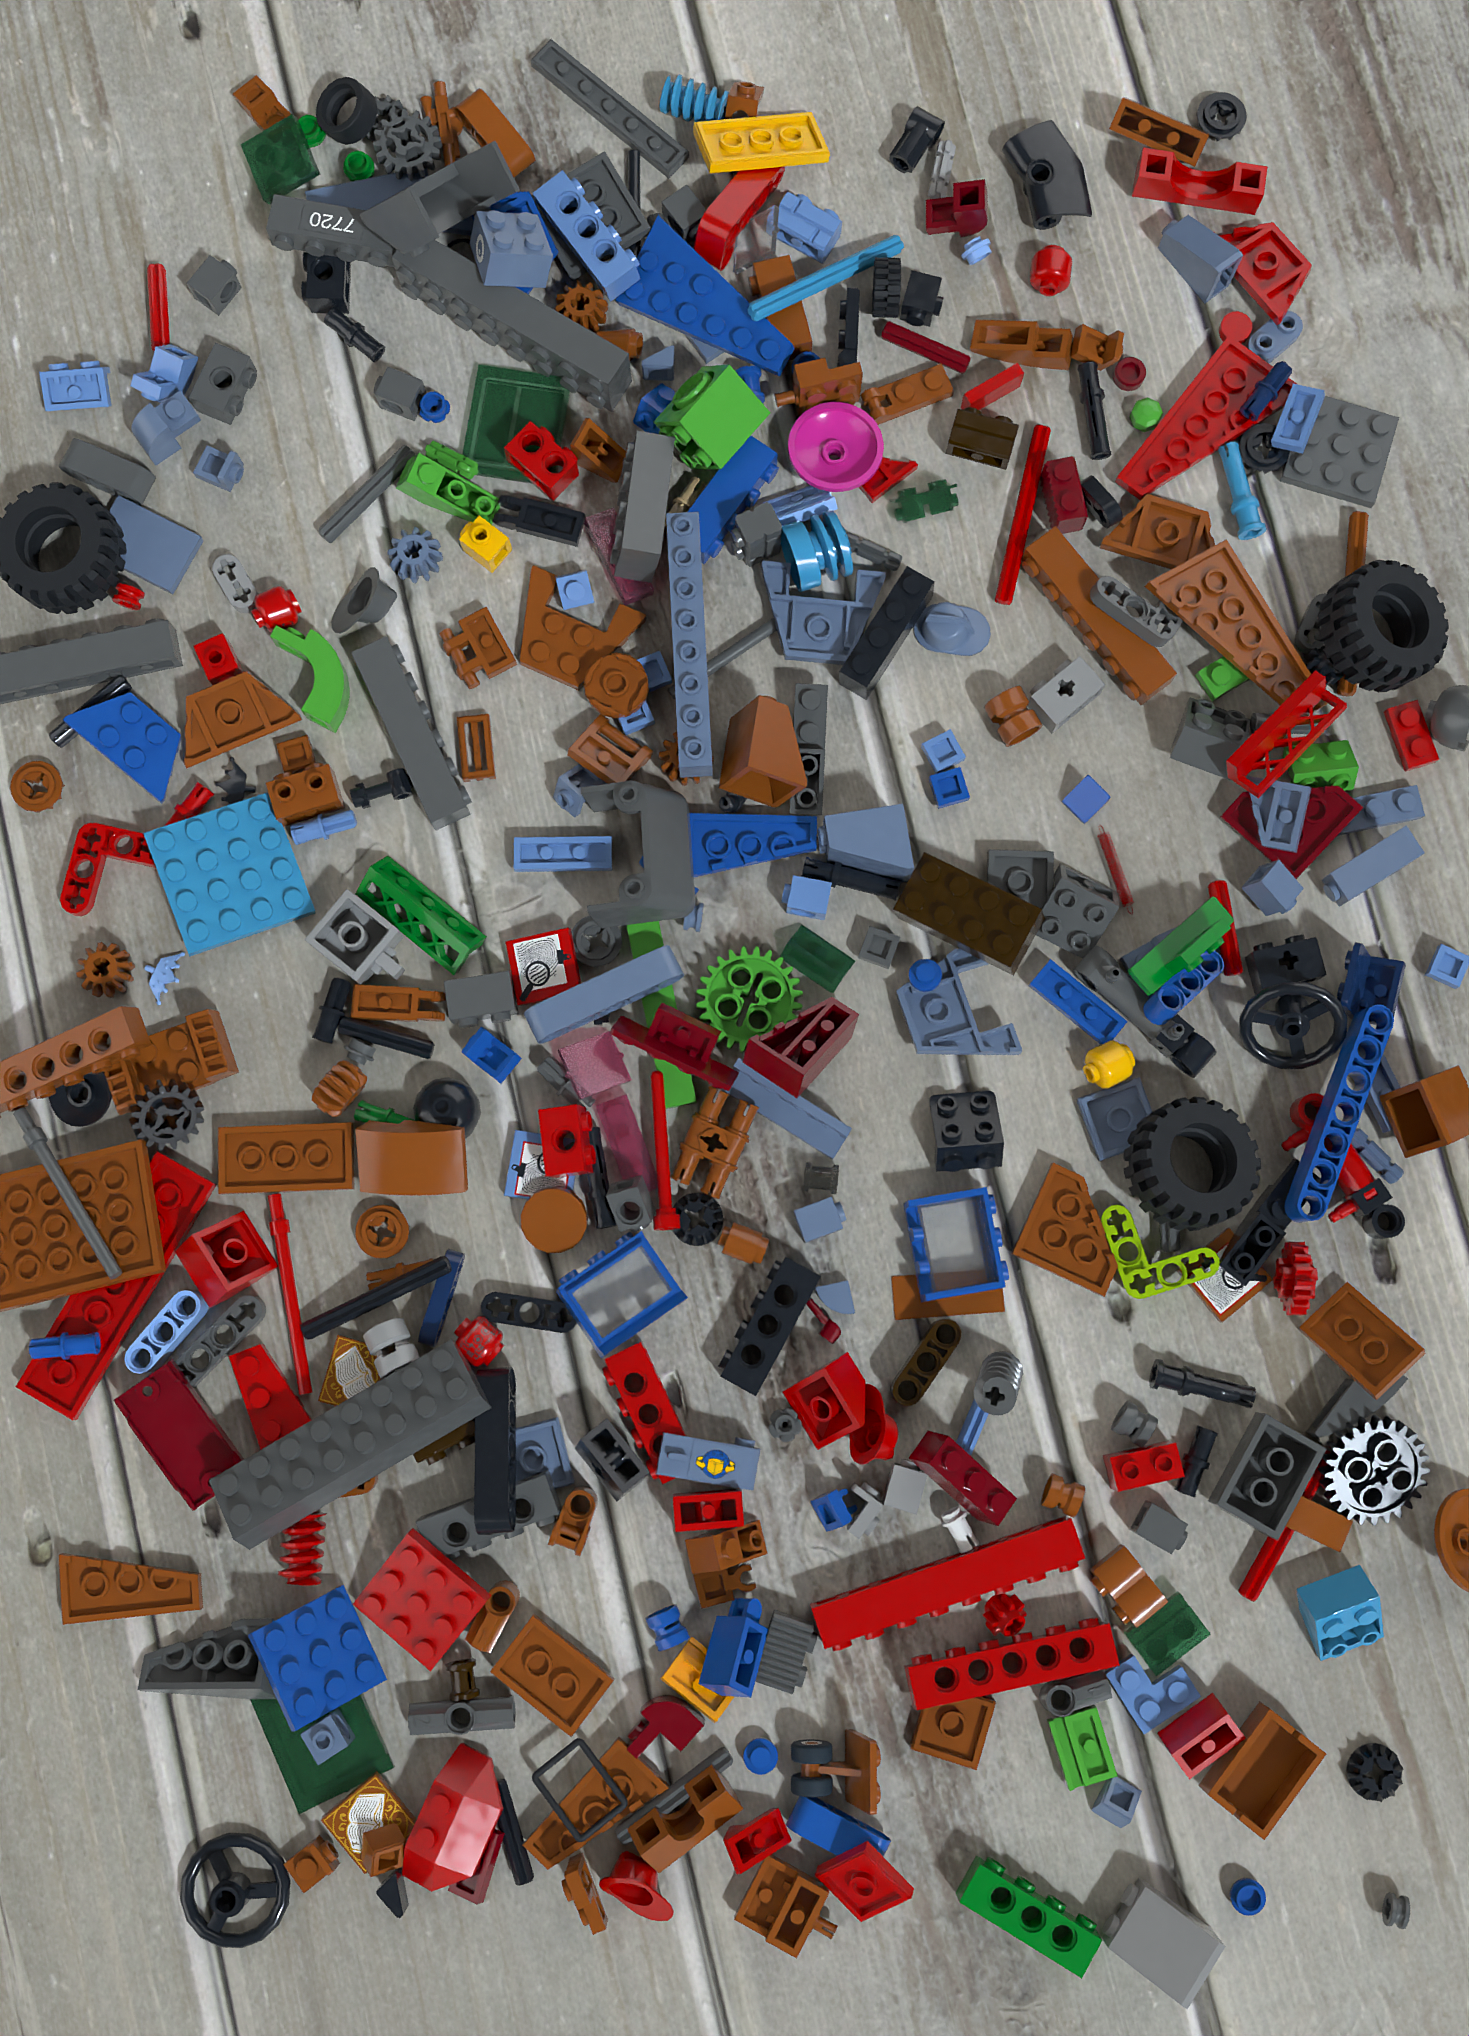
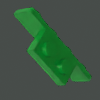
M1211 897L1128 970V973L1148 996L1152 995L1181 970L1185 969L1189 973L1204 961L1200 955L1205 951L1210 954L1225 942L1222 936L1231 929L1230 925L1234 922L1233 917L1216 897Z

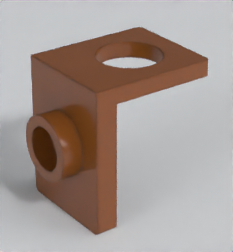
M734 82L728 94L725 119H732L733 113L739 110L746 112L749 117H757L758 105L763 96L764 87L756 86L751 82Z

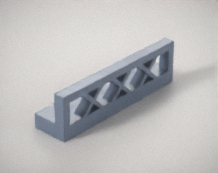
M738 1058L733 1065V1069L739 1072L736 1081L730 1091L721 1090L738 1101L742 1099L749 1102L748 1107H750V1104L760 1107L757 1113L833 1160L852 1128L803 1097L795 1098Z

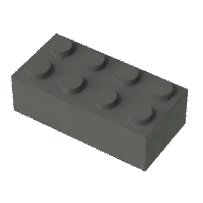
M637 430L634 443H627L626 455L621 469L622 485L619 488L617 500L619 509L613 531L615 540L614 544H612L609 562L610 564H615L614 577L652 583L661 556L675 437Z

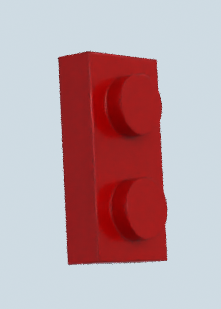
M1418 700L1387 708L1383 712L1405 772L1436 763L1439 760Z

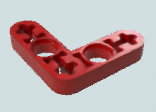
M98 823L83 825L77 833L60 896L62 908L66 912L80 917L87 915L92 910L106 858L156 868L152 855L142 851V845L149 848L144 834ZM96 831L101 840L100 842L94 841L93 845H91L87 841V837L94 836ZM124 837L132 838V850L126 854L119 853L117 849L118 842ZM83 850L87 851L88 853H90L91 850L93 853L97 854V857L94 858L91 855L82 854ZM85 861L92 862L94 866L93 873L87 878H80L77 873L79 865ZM75 881L82 885H89L88 889L81 886L80 890L79 887L74 885ZM80 891V897L84 899L83 904H77L75 908V905L70 903L71 898H77Z

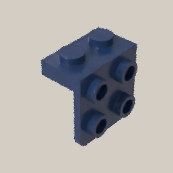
M1354 943L1353 951L1348 950L1345 958V970H1348L1346 980L1340 983L1337 992V999L1341 1002L1344 1011L1351 1020L1357 1012L1373 1005L1386 1006L1394 1017L1406 967L1404 961L1370 956L1363 943ZM1369 1015V1024L1377 1025L1374 1017Z

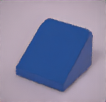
M1087 775L1061 802L1085 824L1111 797L1090 775Z

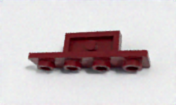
M661 1003L658 1007L650 1028L625 1016H620L611 1028L610 1034L617 1037L622 1043L634 1045L646 1051L655 1059L665 1060L677 1066L680 1071L686 1074L698 1076L706 1080L712 1087L730 1091L739 1074L738 1071L710 1058L722 1031L664 1003Z

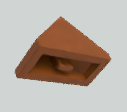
M585 418L570 445L571 451L578 459L577 464L610 482L617 483L621 476L622 463L626 451L590 418Z

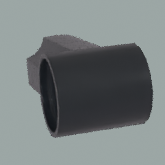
M919 106L915 107L905 125L903 135L889 156V161L894 165L895 169L902 173H912L927 148H932L938 141L945 121Z

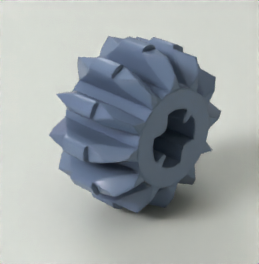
M414 527L412 534L408 535L407 531L402 529L401 540L392 538L391 543L394 548L389 549L387 554L392 559L390 563L392 570L399 571L400 579L405 580L410 576L412 583L416 584L419 576L422 575L426 581H429V571L439 573L440 568L437 562L443 561L442 552L438 551L441 545L437 539L432 540L430 531L426 530L420 534L419 528ZM418 552L419 557L413 559L411 554Z

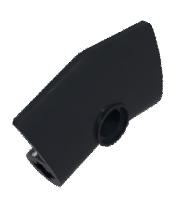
M1052 120L1029 127L1011 137L1002 148L1003 154L1024 181L1023 191L1029 200L1035 229H1050L1060 223L1062 216H1092L1083 165ZM1034 178H1041L1044 181H1037Z

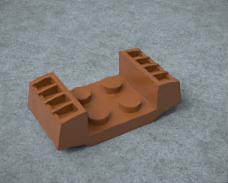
M206 1009L185 1016V1023L149 1035L151 1045L141 1049V1054L138 1057L126 1061L119 1059L111 1063L113 1067L104 1071L119 1115L129 1113V1106L138 1105L134 1099L135 1094L144 1096L146 1094L144 1086L148 1085L154 1089L156 1088V1081L159 1079L164 1086L168 1085L171 1078L175 1079L178 1087L183 1082H186L190 1091L212 1085L219 1080L239 1073L219 1011Z

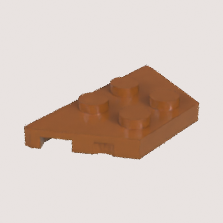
M1146 494L1136 507L1119 522L1118 526L1108 536L1106 535L1103 538L1099 548L1173 569L1215 546V541L1210 533L1211 522L1208 511Z
M245 671L186 696V754L184 765L186 769L301 721L302 717L250 672Z

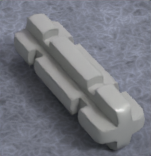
M951 140L938 143L936 155L939 156L935 157L930 180L932 182L928 190V197L931 199L946 197L948 187L945 186L949 183L953 160L950 159L954 158L956 149Z

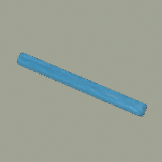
M898 235L890 236L751 302L747 308L748 314L753 321H759L874 266L875 257L891 258L900 254L904 248V243Z

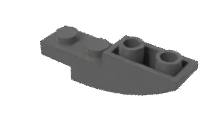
M795 684L793 727L807 778V786L790 798L789 814L822 815L828 685Z

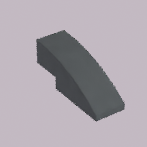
M1403 1375L1378 1400H1375L1353 1379H1345L1306 1430V1433L1310 1436L1321 1438L1335 1433L1336 1430L1342 1431L1346 1429L1347 1422L1352 1425L1358 1423L1359 1417L1362 1416L1365 1419L1391 1399L1408 1378Z

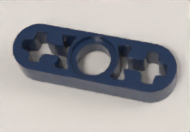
M448 1249L445 1253L452 1266V1271L436 1280L418 1338V1343L434 1348L441 1336L465 1259V1253Z

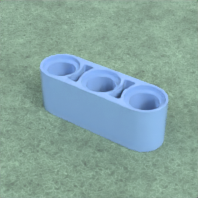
M184 1290L175 1294L126 1351L124 1358L125 1364L130 1371L139 1374L154 1372L165 1363L208 1311L209 1306L199 1291ZM191 1296L196 1302V1309L191 1315H188L183 1309V1303L185 1299ZM167 1322L173 1327V1336L168 1341L164 1340L161 1336V1328ZM143 1349L148 1350L151 1356L150 1362L146 1367L141 1366L138 1360L139 1353Z

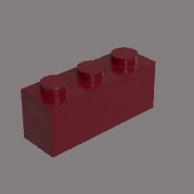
M927 1431L909 1457L914 1464L979 1521L999 1526L1017 1500L1008 1489L948 1435Z

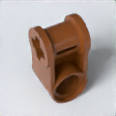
M579 1486L570 1492L565 1500L561 1514L556 1520L548 1545L554 1546L558 1544L574 1550L575 1555L581 1556L598 1504L597 1494L593 1489L588 1486ZM576 1495L586 1496L590 1501V1509L584 1512L576 1510L573 1506V1497Z

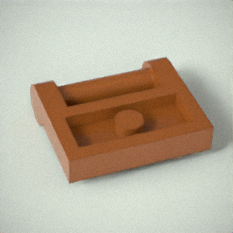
M600 714L570 746L567 755L607 784L630 781L638 770L649 761L654 751L646 745L642 747L612 726L609 723L610 719ZM602 733L604 736L609 738L611 741L616 743L618 746L623 748L625 751H627L634 757L630 758L628 755H626L621 750L616 748L614 745L609 743L607 740L602 738L600 734Z

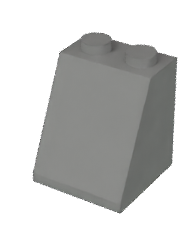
M1138 1878L1135 1885L1131 1883L1124 1891L1121 1898L1123 1904L1117 1914L1110 1915L1106 1920L1102 1930L1104 1933L1102 1939L1108 1949L1177 2003L1188 2009L1226 1946L1209 1925L1141 1878Z

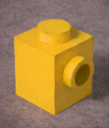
M480 515L474 522H468L460 533L459 541L462 550L491 573L496 570L512 551L509 538Z

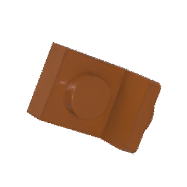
M318 1835L283 1865L302 1892L305 1893L326 1875L329 1876L333 1873L340 1862L337 1859L339 1854L335 1846L329 1840L324 1841L321 1835Z

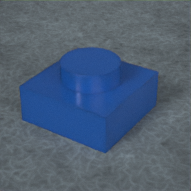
M961 767L929 776L928 780L938 809L970 799Z

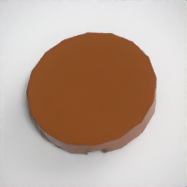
M611 653V655L596 659L587 669L584 679L585 695L591 707L601 715L611 718L627 717L637 712L645 703L649 691L648 677L642 664L632 656L623 653Z
M552 1186L536 1191L526 1201L521 1213V1229L526 1239L535 1248L546 1253H562L572 1249L582 1239L588 1225V1216L582 1199L573 1191L561 1186Z

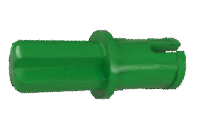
M364 1100L358 1103V1107H361V1110L356 1108L354 1113V1120L364 1123L369 1120L399 1124L404 1120L415 1121L414 1119L394 1113L393 1108L386 1110Z

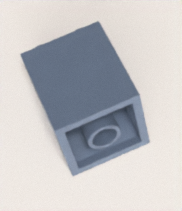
M903 804L824 816L823 826L818 827L817 842L819 853L826 854L827 863L834 864L836 861L842 863V867L893 880H901V883L909 881L914 870Z

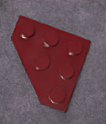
M1340 786L1312 788L1297 853L1262 846L1257 820L1252 808L1253 804L1248 791L1242 792L1220 818L1269 861L1280 860L1294 878L1297 879L1363 809V806Z

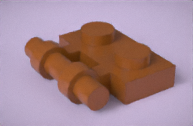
M487 607L458 621L463 633L454 636L450 628H446L439 633L444 642L442 647L446 655L452 657L457 666L456 673L459 679L464 680L469 689H474L480 685L476 676V672L484 669L488 679H491L517 665L512 652ZM470 644L477 657L468 661L462 649Z

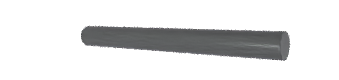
M774 618L707 662L708 677L776 632ZM674 684L668 688V692L675 700L676 697Z

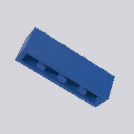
M750 436L724 467L716 472L688 510V512H699L701 563L704 565L710 556L715 558L724 545L722 540L728 532L735 529L736 516L743 513L747 507L752 508L761 494L760 488L765 482L769 484L779 470L777 466L778 453L753 436Z

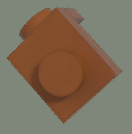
M1082 324L1075 328L1070 357L1082 363L1096 362L1098 365L1097 370L1102 371L1118 362L1121 358L1124 333L1118 330L1108 336Z

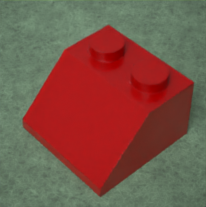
M244 1211L192 1234L175 1251L209 1308L237 1295L279 1267Z

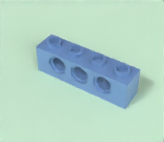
M562 170L532 193L539 209L610 302L641 279L636 268L640 265L638 259L629 248L624 251L620 246L619 242L622 240L611 224L607 227L601 221L603 214L594 201L588 203L583 197L585 191L575 177L570 180ZM569 208H577L573 213L565 214ZM588 231H595L591 237H583ZM606 255H614L609 261H601Z

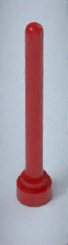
M655 1070L651 1073L650 1079L659 1209H656V1216H653V1228L655 1231L680 1229V1215L676 1214V1208H672L664 1076L661 1071Z

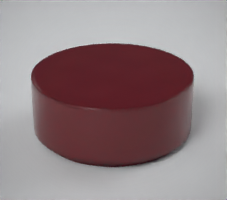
M1135 357L1121 359L1113 372L1114 383L1124 391L1138 389L1146 377L1145 365Z

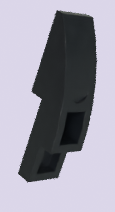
M1293 1159L1273 1185L1267 1186L1236 1230L1219 1260L1220 1267L1243 1286L1249 1283L1287 1234L1284 1230L1292 1220L1287 1216L1284 1207L1300 1163L1298 1159ZM1313 1172L1314 1180L1319 1183L1321 1178ZM1304 1198L1301 1202V1208L1307 1202V1200Z

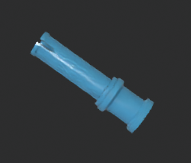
M1230 442L1226 444L1228 450L1222 445L1218 452L1222 459L1233 499L1230 510L1237 519L1239 526L1238 538L1240 540H1249L1264 534L1267 528L1265 523L1261 522L1257 509L1260 506L1259 500L1252 496L1239 451V444L1237 442Z

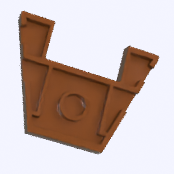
M533 565L530 574L520 664L579 691L584 686L587 669L592 663L602 656L611 655L618 647L621 648L628 641V637L645 623L647 619L646 614L620 603L607 631L603 632L548 607L558 587L555 578L557 575Z

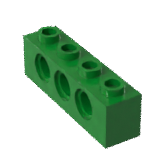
M975 1856L955 1892L959 1903L1082 1979L1103 1941L1096 1930L1097 1924L1081 1913H1078L1077 1917L1065 1911L1067 1906L1056 1897L1048 1894L1044 1898L1034 1892L1036 1886L1027 1879L1018 1875L1015 1880L1005 1874L1006 1868L993 1858L987 1857L984 1861L980 1857ZM998 1887L1008 1889V1895L1002 1901L991 1899L992 1892ZM1028 1906L1039 1908L1037 1916L1032 1920L1021 1918L1023 1910ZM1066 1925L1069 1927L1068 1934L1064 1938L1055 1939L1052 1937L1053 1930L1057 1926Z

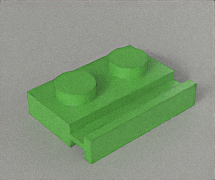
M1095 1705L1075 1710L1066 1717L1047 1719L1069 1791L1075 1790L1074 1788L1080 1786H1088L1118 1776Z

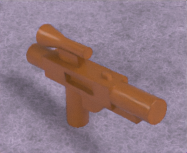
M437 81L433 84L436 108L431 109L432 98L430 96L421 97L420 102L425 117H430L432 126L439 125L444 165L447 166L455 162L457 158H461L458 136L461 134L464 126L457 117L454 107L449 108L445 82Z

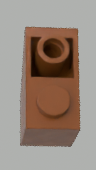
M760 1520L744 1523V1527L722 1528L685 1540L692 1574L721 1571L768 1554Z

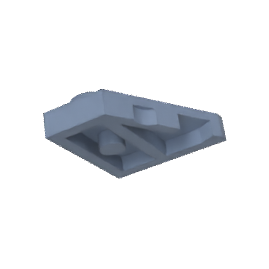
M1246 776L1247 779L1256 785L1264 779ZM1275 781L1259 798L1250 793L1253 804L1252 808L1257 820L1258 832L1263 847L1297 853L1311 787Z

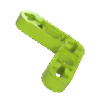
M1119 1204L1111 1205L1102 1214V1225L1111 1251L1118 1264L1117 1268L1124 1288L1133 1298H1147L1215 1275L1219 1269V1256L1214 1250L1207 1247L1193 1249L1149 1264L1129 1209ZM1117 1210L1118 1214L1126 1215L1127 1220L1122 1222L1124 1232L1131 1229L1133 1236L1122 1237L1114 1242L1112 1235H1118L1119 1232L1116 1225H1109L1107 1219L1112 1217L1111 1211ZM1124 1242L1134 1243L1138 1248L1136 1259L1132 1261L1123 1260L1118 1251L1120 1245ZM1205 1253L1206 1257H1213L1214 1263L1210 1264V1271L1204 1272V1269L1199 1267L1191 1270L1195 1277H1187V1268L1181 1260L1182 1258L1189 1257V1264L1199 1260L1198 1254ZM1174 1263L1181 1268L1182 1276L1179 1281L1171 1283L1163 1278L1162 1269L1165 1265ZM1156 1268L1157 1279L1163 1287L1156 1289L1155 1282H1152L1145 1286V1292L1140 1293L1138 1288H1131L1130 1283L1135 1280V1274H1140V1277L1145 1279L1153 1276L1149 1269Z

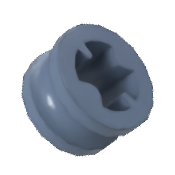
M699 903L688 916L684 917L683 930L688 931L689 928H694L696 932H700L704 903Z

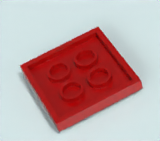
M412 1528L361 1592L353 1605L431 1672L492 1595Z

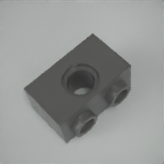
M218 343L214 344L189 396L197 412L229 425L232 424L234 417L238 416L243 409L244 397L248 388L251 389L256 382L257 370L250 356ZM226 382H232L229 387L224 389L220 388L222 384Z

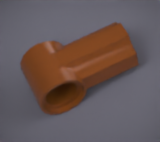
M503 1580L494 1584L489 1591L492 1596L478 1612L464 1639L479 1651L492 1652L514 1608L519 1602V1589L511 1581ZM498 1591L507 1593L510 1597V1605L505 1607L499 1606L495 1601L494 1594Z

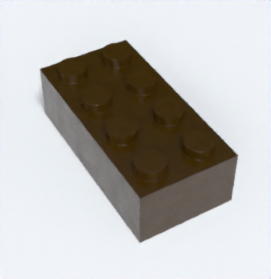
M926 852L923 853L893 908L898 919L1013 976L1045 919L1041 908Z

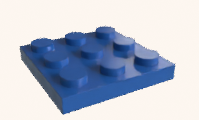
M344 1585L248 1634L292 1732L297 1731L387 1680Z

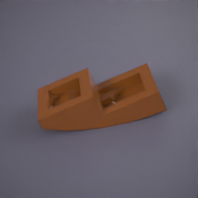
M257 75L233 93L234 98L275 145L295 130L296 118L277 100L274 92Z
M1301 1496L1285 1527L1341 1552L1353 1521Z

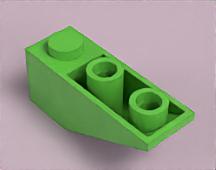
M421 453L416 454L407 461L396 485V489L415 500L469 522H474L480 515L492 525L494 514L500 508L498 497Z

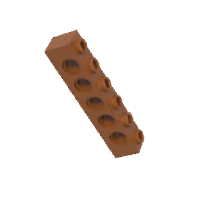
M117 1007L0 1061V1113L7 1110L12 1112L25 1108L29 1105L28 1101L33 1098L43 1099L56 1093L55 1088L62 1085L72 1086L84 1081V1075L91 1072L96 1074L107 1071L113 1067L111 1063L119 1059L126 1061L138 1057L141 1054V1049L151 1045L139 1008ZM110 1035L111 1044L108 1048L107 1039ZM82 1049L83 1055L82 1059L80 1060L79 1052ZM54 1062V1071L52 1073L51 1067L52 1063Z

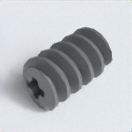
M1005 1351L994 1352L988 1355L982 1363L974 1387V1399L978 1407L988 1414L1004 1415L1009 1413L1015 1406L1022 1381L1023 1366L1013 1354Z

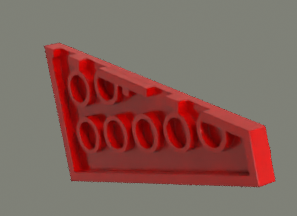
M1228 335L1119 473L1115 483L1141 500L1146 494H1151L1216 452L1222 445L1225 446L1245 433L1250 427L1259 424L1284 408L1292 385L1297 383L1288 378L1277 392V399L1269 402L1256 421H1251L1250 419L1253 414H1251L1249 419L1244 417L1240 412V407L1254 392L1255 384L1258 381H1263L1273 366Z

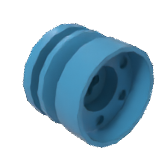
M830 509L823 512V522L818 515L811 516V532L809 533L800 520L782 526L781 547L786 563H791L790 575L800 592L821 585L822 569L831 581L837 580L838 571L843 577L853 573L849 539L834 510Z

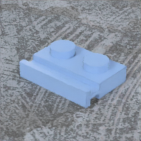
M808 486L766 501L769 504L771 503L782 526L798 520L804 522L815 514L820 516L824 511L838 509L835 497L831 495V492L820 490L813 486Z

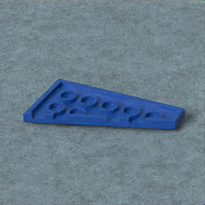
M658 215L637 256L640 265L636 268L641 279L616 298V302L624 308L780 377L795 349L793 344L766 318L753 321L747 311L750 303Z

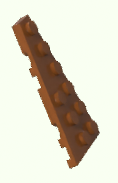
M1227 539L1156 577L1144 586L1279 705L1311 675ZM1321 700L1313 708V713L1328 703Z

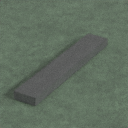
M552 39L531 59V66L630 148L638 150L641 157L668 179L689 158V151Z

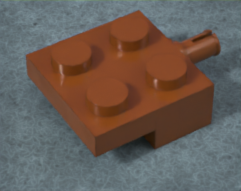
M821 358L794 365L793 389L777 394L774 393L776 406L795 403L798 416H801L808 409L822 403L843 402L854 405L860 400L863 377L860 362L828 369L826 358Z
M772 1854L762 1860L734 1915V1920L765 1937L766 1942L796 1959L813 1929L832 1939L838 1925L820 1916V1911L829 1895V1889L821 1881Z

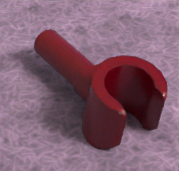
M810 1299L806 1305L816 1318L824 1324L818 1334L831 1344H834L841 1335L840 1327L822 1312L813 1299Z

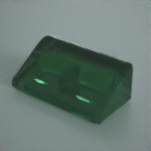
M803 925L792 936L780 957L784 958L783 961L830 993L835 992L855 963L854 959Z

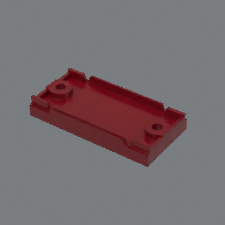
M173 1359L113 1400L127 1419L132 1431L192 1511L215 1496L209 1484L210 1478L219 1475L244 1460ZM144 1387H151L153 1390L152 1394L146 1395Z

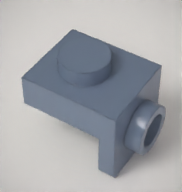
M207 445L193 474L202 481L231 492L234 484L239 483L243 476L244 464L238 453L230 451L227 454Z

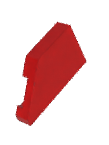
M882 457L877 472L859 489L873 503L917 470L918 464L916 461H893L890 458Z

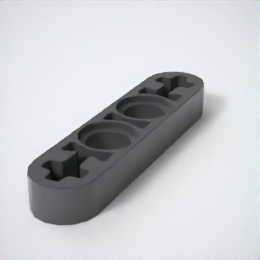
M252 1295L242 1296L237 1299L175 1361L182 1373L186 1371V1369L181 1367L184 1363L187 1370L196 1375L194 1379L192 1375L186 1376L193 1388L263 1320L266 1314V1306L262 1299ZM244 1303L249 1305L255 1303L256 1307L253 1311L256 1316L254 1318L251 1316L245 1317L240 1322L241 1325L245 1326L241 1330L238 1323L231 1320L230 1316L233 1314L234 1318L239 1319L245 1312ZM222 1325L230 1326L234 1332L233 1339L228 1344H221L217 1340V1330ZM198 1349H204L209 1354V1363L202 1369L195 1367L192 1363V1356Z

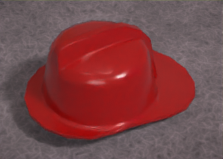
M865 1384V1424L849 1433L850 1455L854 1462L860 1465L868 1464L873 1459H892L899 1435L897 1423L891 1416L885 1413L881 1393L871 1384Z
M629 1851L622 1852L610 1876L600 1880V1888L642 1917L655 1921H668L671 1919L674 1910L671 1904L658 1893L657 1871L643 1858Z

